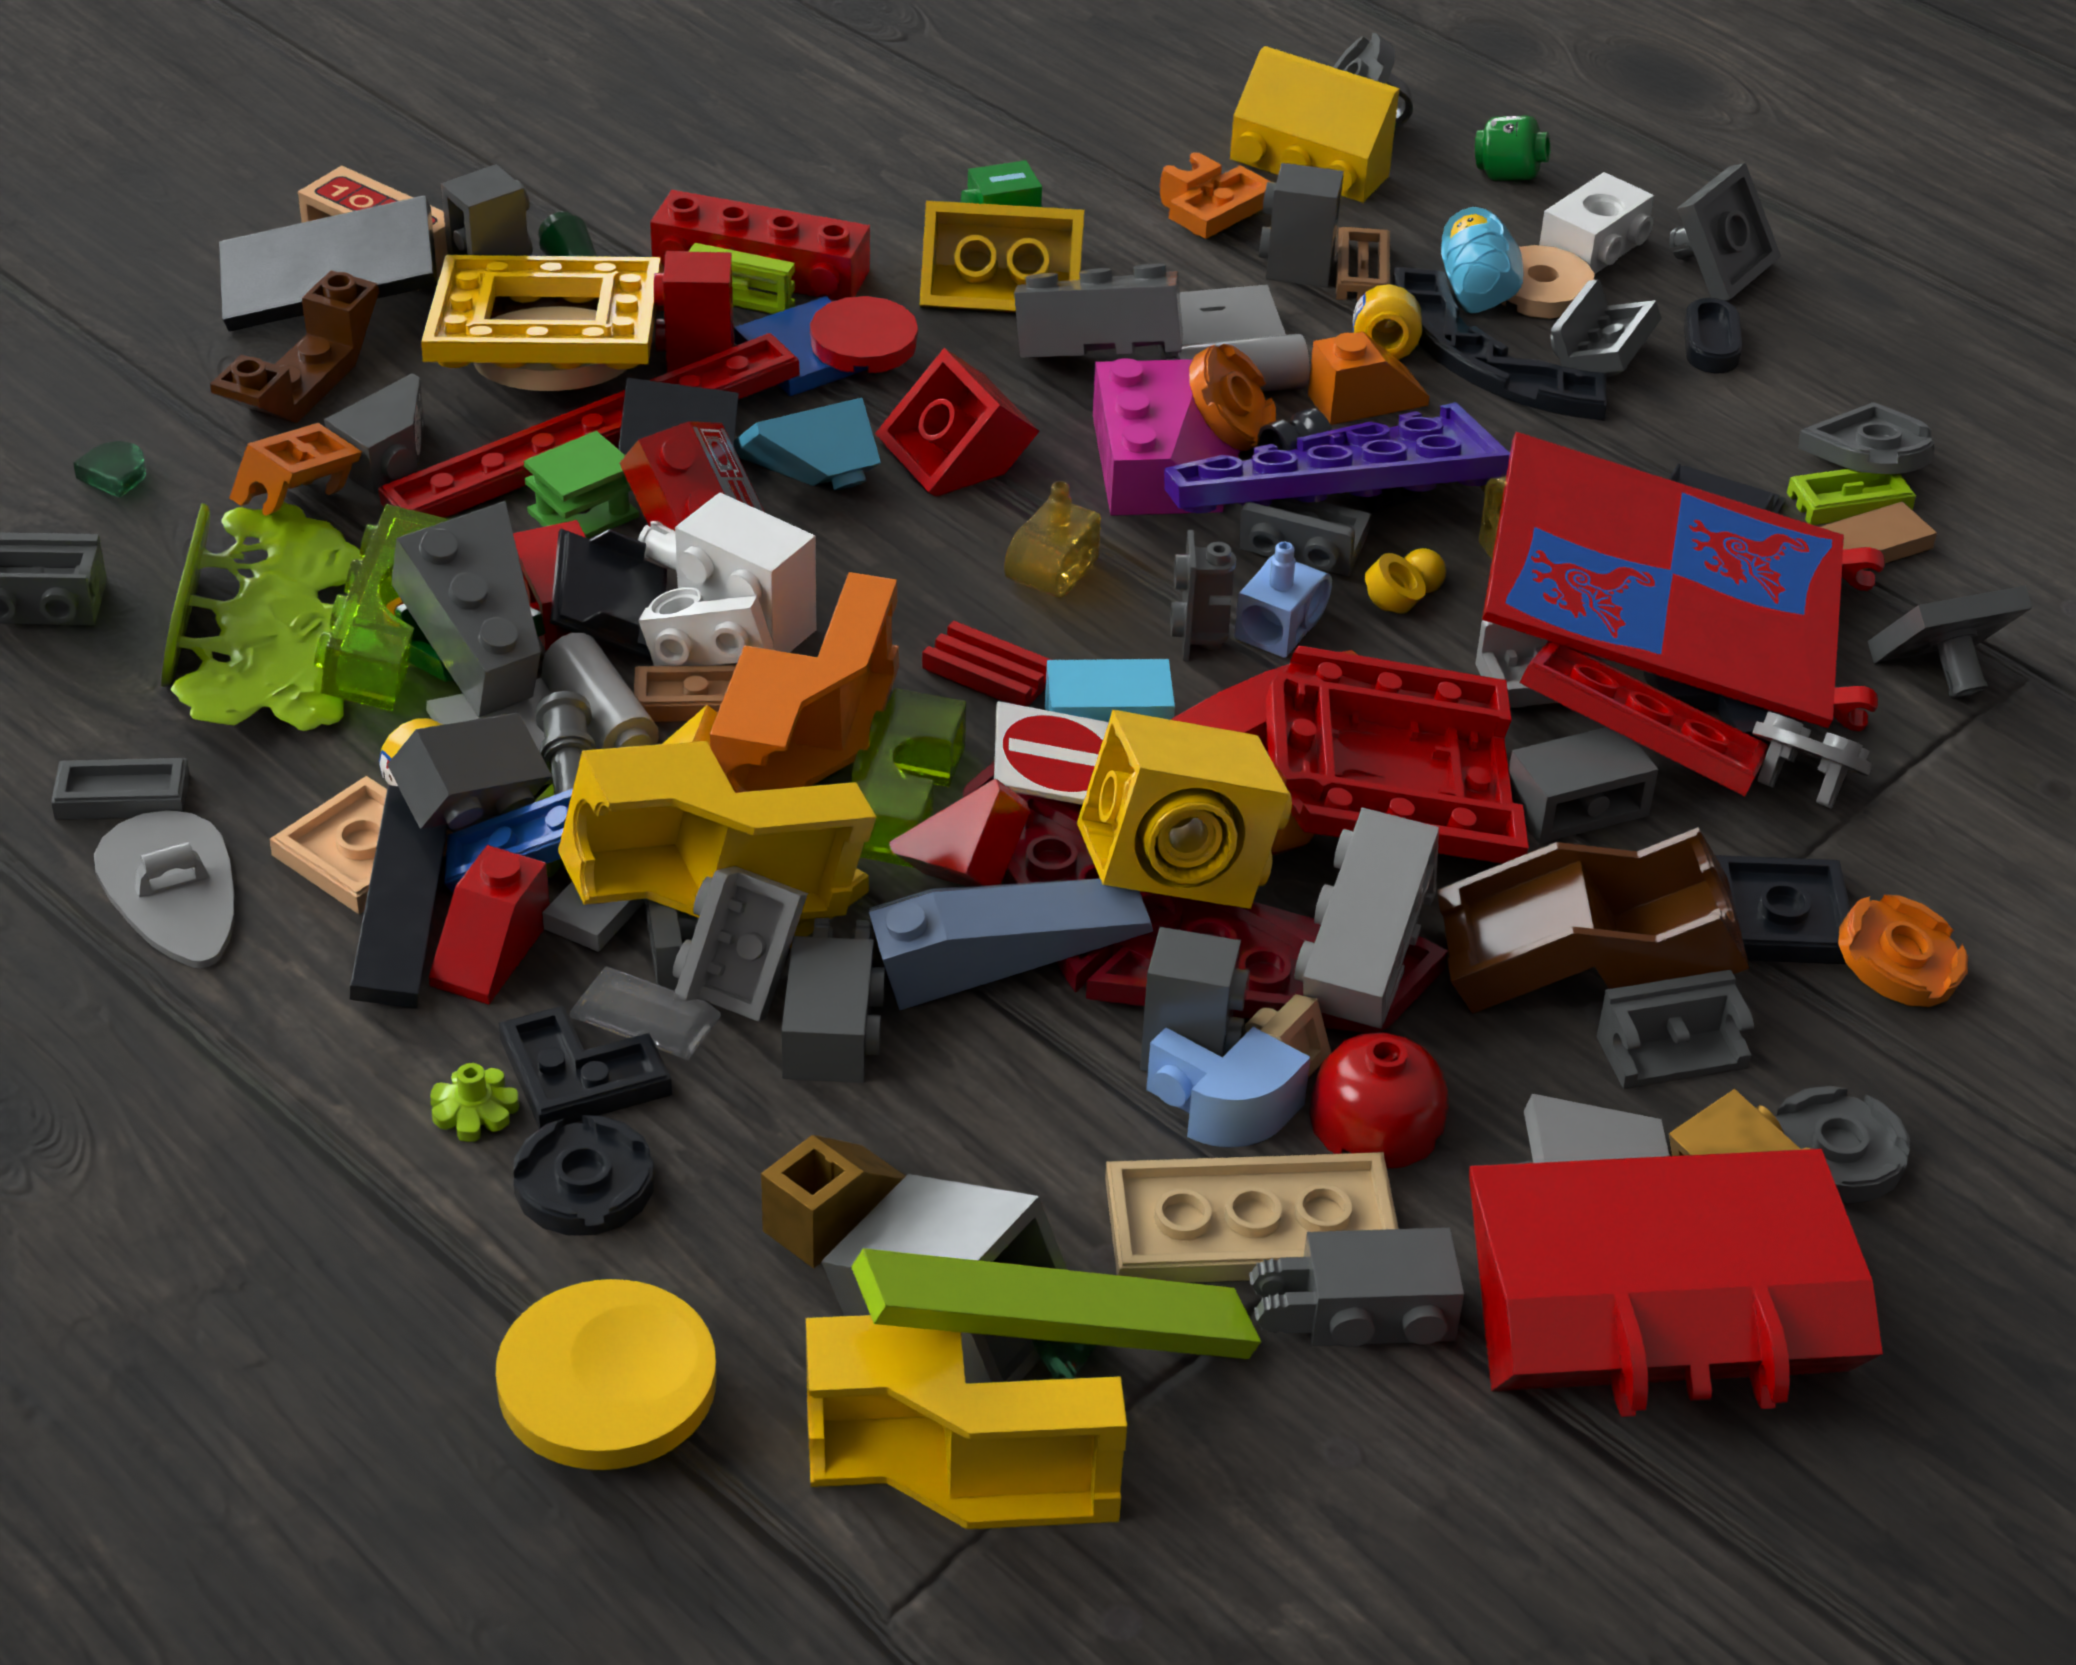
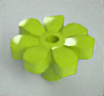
M476 1063L462 1065L457 1071L452 1073V1084L436 1083L430 1093L434 1124L444 1130L456 1126L457 1137L460 1141L474 1142L479 1140L481 1125H484L486 1129L492 1132L500 1131L510 1123L509 1114H514L519 1109L517 1089L511 1087L504 1088L505 1077L503 1071L496 1068H489L484 1071V1068Z

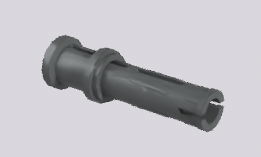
M561 691L544 697L537 704L535 710L537 726L544 732L545 738L541 743L539 752L552 774L554 795L573 788L582 751L596 750L595 740L587 731V727L592 719L590 702L576 692Z

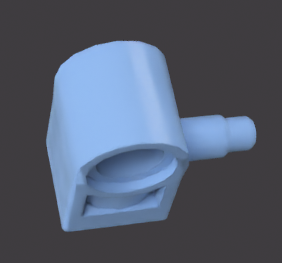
M1280 542L1275 547V554L1266 561L1259 572L1238 594L1235 639L1286 658L1321 618L1331 593V575L1296 562L1294 546L1289 542Z

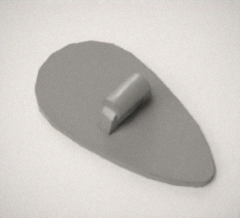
M164 810L137 815L117 824L104 835L94 853L96 877L110 902L131 927L152 947L173 960L193 968H206L216 964L221 959L230 942L235 923V895L230 858L223 837L210 821L192 813Z

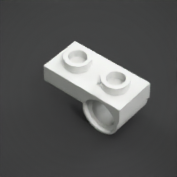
M691 587L677 588L655 598L649 607L645 608L638 620L654 666H713L738 662L744 645L770 650L774 648L757 595L703 601L701 592L698 589Z

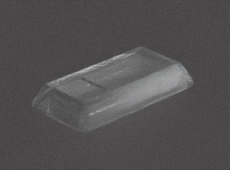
M605 966L572 1008L570 1017L626 1038L650 1033L657 1049L689 1060L720 1019L721 1013L707 1002L699 999L688 1002L674 997V990Z

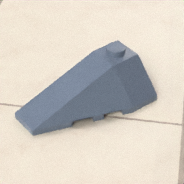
M1100 878L935 888L869 908L873 929L899 1011L1153 932L1140 891L1103 885Z

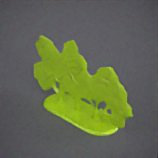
M283 502L277 512L266 516L263 515L262 509L238 507L225 512L222 523L226 532L234 536L237 543L221 553H211L206 549L210 525V508L207 504L202 503L172 612L164 654L161 687L169 686L172 683L181 649L185 648L193 650L203 662L197 671L177 679L170 690L179 698L180 702L191 707L190 716L195 720L235 726L249 718L260 708L269 707L276 717L290 723L301 731L315 729L321 724L331 725L339 722L344 716V690L332 681L331 677L322 669L323 666L329 663L358 664L373 656L384 645L367 631L356 629L354 627L355 619L343 607L322 603L318 599V591L354 581L371 566L372 561L357 546L346 542L343 534L329 522L307 518L300 507ZM248 537L257 538L260 543L253 545L243 544L245 538ZM265 550L269 555L266 560L254 564L236 563L233 560L234 558L243 560L245 554H242V552ZM202 568L227 569L235 575L240 583L239 592L235 598L221 601L197 596L196 591ZM238 569H250L254 577L247 578L241 575ZM193 606L210 609L216 614L215 620L221 629L219 636L195 639L185 636ZM212 651L229 655L231 661L220 662L213 659Z

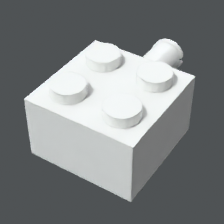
M721 492L675 527V531L658 521H651L650 526L646 525L640 533L638 540L646 543L644 557L676 570L678 588L691 587L698 589L701 592L703 601L757 595L774 644L773 650L790 653L817 630L815 535Z

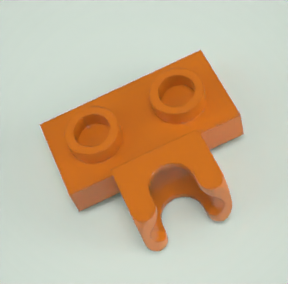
M1197 152L1190 154L1192 171H1184L1171 165L1165 166L1162 171L1160 197L1162 204L1169 208V219L1205 239L1262 210L1267 182H1270L1241 165L1221 174V164Z

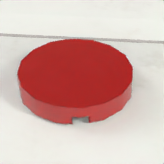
M870 296L846 297L826 304L814 314L810 323L811 347L813 353L823 363L840 371L854 372V366H868V373H882L901 366L914 355L918 339V326L915 316L904 306L893 301Z

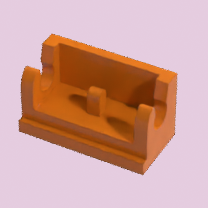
M320 423L248 443L229 498L240 506L249 504L253 497L268 493L267 500L263 504L262 509L263 515L266 516L277 512L281 508L288 488L299 487L301 484L306 486L312 484L315 479L331 475L329 482L326 483V494L330 495L339 492L347 481L352 464L359 461L362 451Z

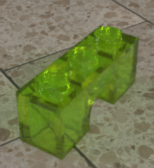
M894 688L885 711L877 710L875 712L870 727L868 750L859 749L852 771V783L856 782L876 815L869 842H864L860 855L861 858L914 868L892 852L889 842L933 816L934 784L950 787L965 750L966 701Z

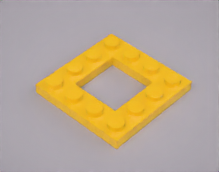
M446 255L421 340L423 362H438L439 365L447 368H460L469 365L471 362L494 363L498 367L508 369L519 368L527 363H550L551 366L559 369L577 368L582 364H606L610 368L619 370L631 369L638 364H648L657 306H654L653 280L654 273H661L660 257ZM496 296L510 297V299L516 302H533L541 297H563L566 301L572 303H585L594 300L595 297H599L595 320L490 319Z

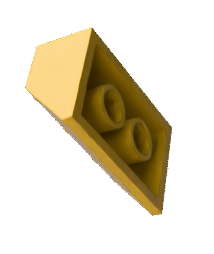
M1264 46L1257 56L1233 115L1230 159L1277 175L1279 174L1281 163L1344 171L1341 196L1363 203L1389 177L1399 88Z
M926 201L920 307L1016 313L1014 291L1017 285L1026 284V276L1057 273L1058 281L1080 280L1084 210Z

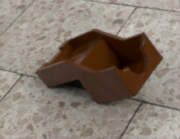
M1699 827L1640 851L1555 842L1437 890L1440 913L1444 919L1449 958L1447 960L1450 980L1472 1014L1593 967L1597 969L1609 989L1731 970L1733 974L1749 969L1728 877Z

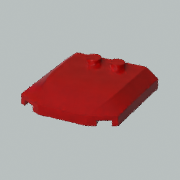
M1297 647L1284 671L1279 670L1272 679L1265 703L1268 755L1291 794V814L1303 832L1340 838L1343 829L1354 831L1361 808L1363 807L1439 827V854L1502 864L1527 854L1529 846L1524 809L1522 804L1513 803L1505 746V736L1512 721L1506 680L1318 648Z

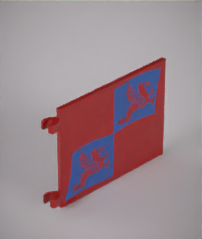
M1516 432L1511 445L1482 620L1825 728H1829L1834 716L1847 729L1862 731L1868 724V714L1866 711L1856 708H1864L1870 712H1875L1878 707L1877 693L1865 686L1835 688L1841 579L1843 577L1855 589L1869 591L1875 585V575L1871 571L1862 569L1871 568L1881 572L1885 566V558L1881 551L1871 547L1843 549V534Z

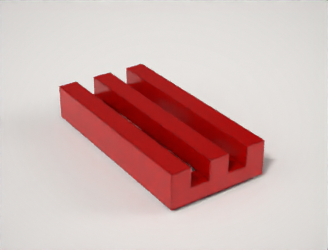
M954 620L947 627V635L941 633L935 639V648L928 646L922 652L923 669L1003 702L1026 707L1046 688L1047 660H1052Z

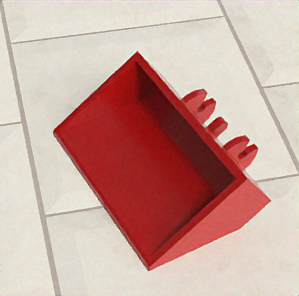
M1822 1149L1469 1167L1491 1391L1612 1385L1618 1411L1621 1417L1636 1416V1411L1646 1410L1648 1383L1686 1381L1688 1397L1691 1401L1711 1399V1379L1750 1377L1754 1395L1760 1408L1769 1409L1776 1408V1403L1787 1402L1790 1375L1849 1372L1883 1355L1873 1280Z

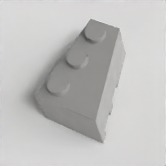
M1362 807L1354 831L1343 829L1334 857V867L1340 869L1335 886L1325 884L1320 892L1314 923L1321 924L1315 943L1304 941L1297 959L1294 975L1295 980L1303 982V996L1318 999L1321 1013L1382 1029L1404 974L1405 965L1402 964L1409 944L1415 946L1420 934L1421 925L1416 924L1422 904L1431 906L1436 894L1439 827Z

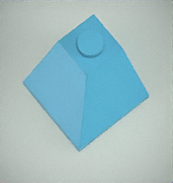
M863 398L757 422L734 440V449L739 458L812 486L832 482L834 490L846 489L866 482L865 473L881 463Z

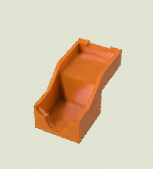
M849 572L818 657L744 645L710 732L711 750L735 793L812 786L870 753L899 669V646L892 645V616L897 605L896 579Z

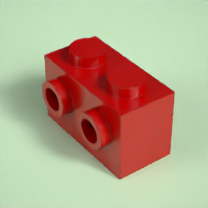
M666 251L664 273H654L653 298L654 306H664L665 319H656V352H666L667 373L734 347L732 252Z

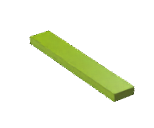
M866 1248L861 1250L851 1266L873 1323L878 1325L1249 1359L1261 1343L1235 1288Z

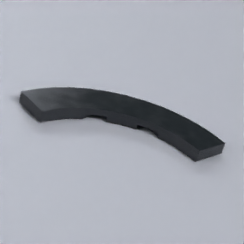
M1402 267L1394 268L1392 284L1406 289L1416 298L1421 307L1422 334L1418 344L1451 372L1488 392L1522 405L1577 418L1604 421L1607 408L1606 374L1563 367L1539 359L1532 360L1512 357L1508 355L1509 348L1493 339L1476 326L1469 328L1460 318V309L1451 296L1446 272Z

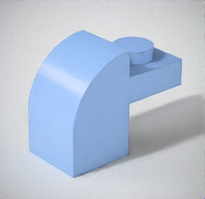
M1165 1027L1150 1042L1146 1090L1158 1096L1165 1103L1189 1113L1187 1137L1203 1144L1217 1147L1249 1146L1275 1135L1305 1105L1310 1056L1252 1027L1222 1058Z

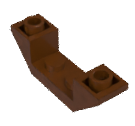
M330 270L302 297L306 335L275 364L241 354L210 383L211 393L247 409L298 423L356 366L379 294L378 283L354 277L346 272Z

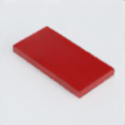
M1548 641L1528 664L1519 682L1743 796L1749 790L1769 748L1768 744L1582 651Z

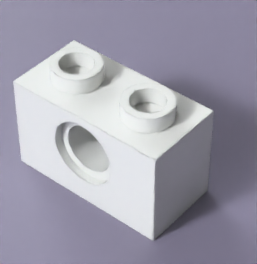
M1603 172L1544 211L1539 245L1556 247L1574 253L1586 261L1594 274H1596L1607 265H1612L1619 257L1635 246L1643 244L1649 237L1653 227L1651 211L1654 195Z

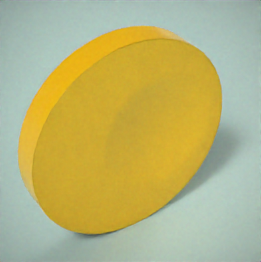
M605 1279L582 1282L557 1290L543 1297L525 1310L509 1328L500 1345L496 1361V1382L500 1408L504 1419L516 1437L531 1450L551 1461L588 1470H610L631 1467L651 1461L673 1450L692 1435L702 1423L712 1405L716 1391L715 1347L709 1329L702 1318L691 1306L676 1295L659 1287L631 1280Z

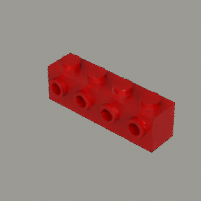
M677 190L670 191L650 221L652 257H660L661 265L663 266L665 265L666 251L689 252L694 243L795 263V272L791 277V280L795 281L794 293L821 298L826 296L832 300L855 297L870 271V225Z

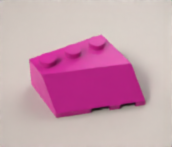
M1122 358L1115 361L1095 363L1093 421L1110 516L1191 513L1183 510V508L1179 509L1164 490V468L1220 455L1238 458L1240 451L1242 452V450L1234 449L1218 438L1207 425L1195 404L1189 383V366L1193 359L1136 361L1134 359ZM1225 504L1217 505L1216 510L1208 513L1223 512Z

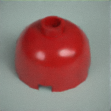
M1385 1032L1361 1034L1344 1041L1321 1064L1311 1095L1309 1111L1313 1131L1325 1147L1334 1154H1342L1343 1149L1350 1153L1383 1152L1386 1168L1406 1167L1427 1158L1435 1149L1436 1139L1444 1133L1449 1107L1448 1088L1443 1071L1437 1061L1423 1046L1406 1037Z

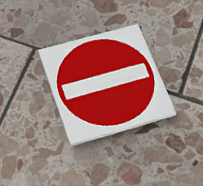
M998 701L996 705L994 779L999 780L1015 793L1083 805L1108 722Z

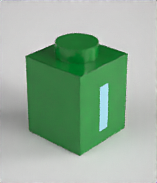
M1026 160L968 169L967 190H962L961 203L1042 207V185Z

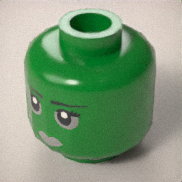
M1533 116L1492 117L1487 121L1484 130H1478L1476 133V165L1478 170H1485L1491 181L1532 180L1537 176L1541 162H1549L1550 135L1548 132L1540 131L1539 124Z

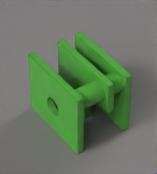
M594 431L524 460V467L533 474L525 478V484L535 492L536 504L527 507L528 513L543 527L577 520L588 539L638 518L639 511L629 503V492L632 489L619 464L625 455L599 432ZM590 509V511L587 512V513L578 514V513H581V512H583V511H585V510Z

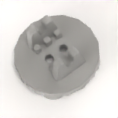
M1768 711L1764 723L1757 721L1752 732L1753 735L1771 742L1758 777V782H1761V784L1773 788L1785 760L1794 763L1798 753L1821 761L1817 770L1826 775L1816 803L1832 809L1847 771L1864 776L1870 775L1873 764L1866 760L1870 751L1862 748L1863 745L1828 732L1823 743L1809 738L1811 730L1803 727L1802 723Z

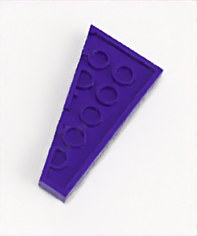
M1457 402L1441 405L1439 417H1422V414L1417 411L1399 415V426L1389 428L1384 424L1366 422L1297 438V449L1277 450V446L1273 444L1255 447L1254 455L1250 460L1242 461L1237 457L1220 455L1164 468V490L1179 509L1183 508V510L1191 513H1208L1216 510L1217 505L1239 503L1241 506H1244L1246 502L1269 506L1272 504V500L1294 498L1302 502H1320L1327 499L1328 494L1345 492L1359 497H1372L1380 495L1383 489L1396 487L1423 492L1435 489L1437 483L1458 482L1467 486H1483L1489 484L1491 478L1506 477L1510 452Z

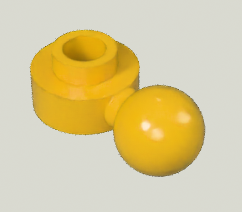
M1426 548L1413 550L1405 558L1397 554L1385 553L1365 573L1368 595L1372 602L1384 611H1392L1399 614L1407 613L1425 593L1434 592L1440 588L1446 577V566L1438 553Z

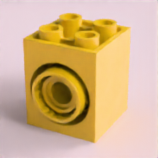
M1112 710L1077 825L1103 885L1251 909L1258 886H1264L1269 879L1272 867L1271 848L1277 830L1283 829L1288 823L1292 798L1258 735Z

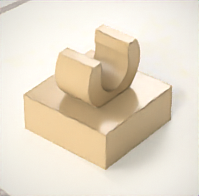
M1295 994L1279 1011L1270 1008L1260 1009L1245 1024L1247 1032L1252 1027H1255L1310 1056L1308 1077L1331 1054L1317 998Z

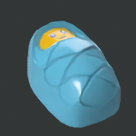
M1478 207L1463 209L1450 217L1442 235L1441 256L1452 289L1462 309L1468 313H1479L1512 298L1520 290L1523 283V260L1518 244L1503 222L1491 211Z

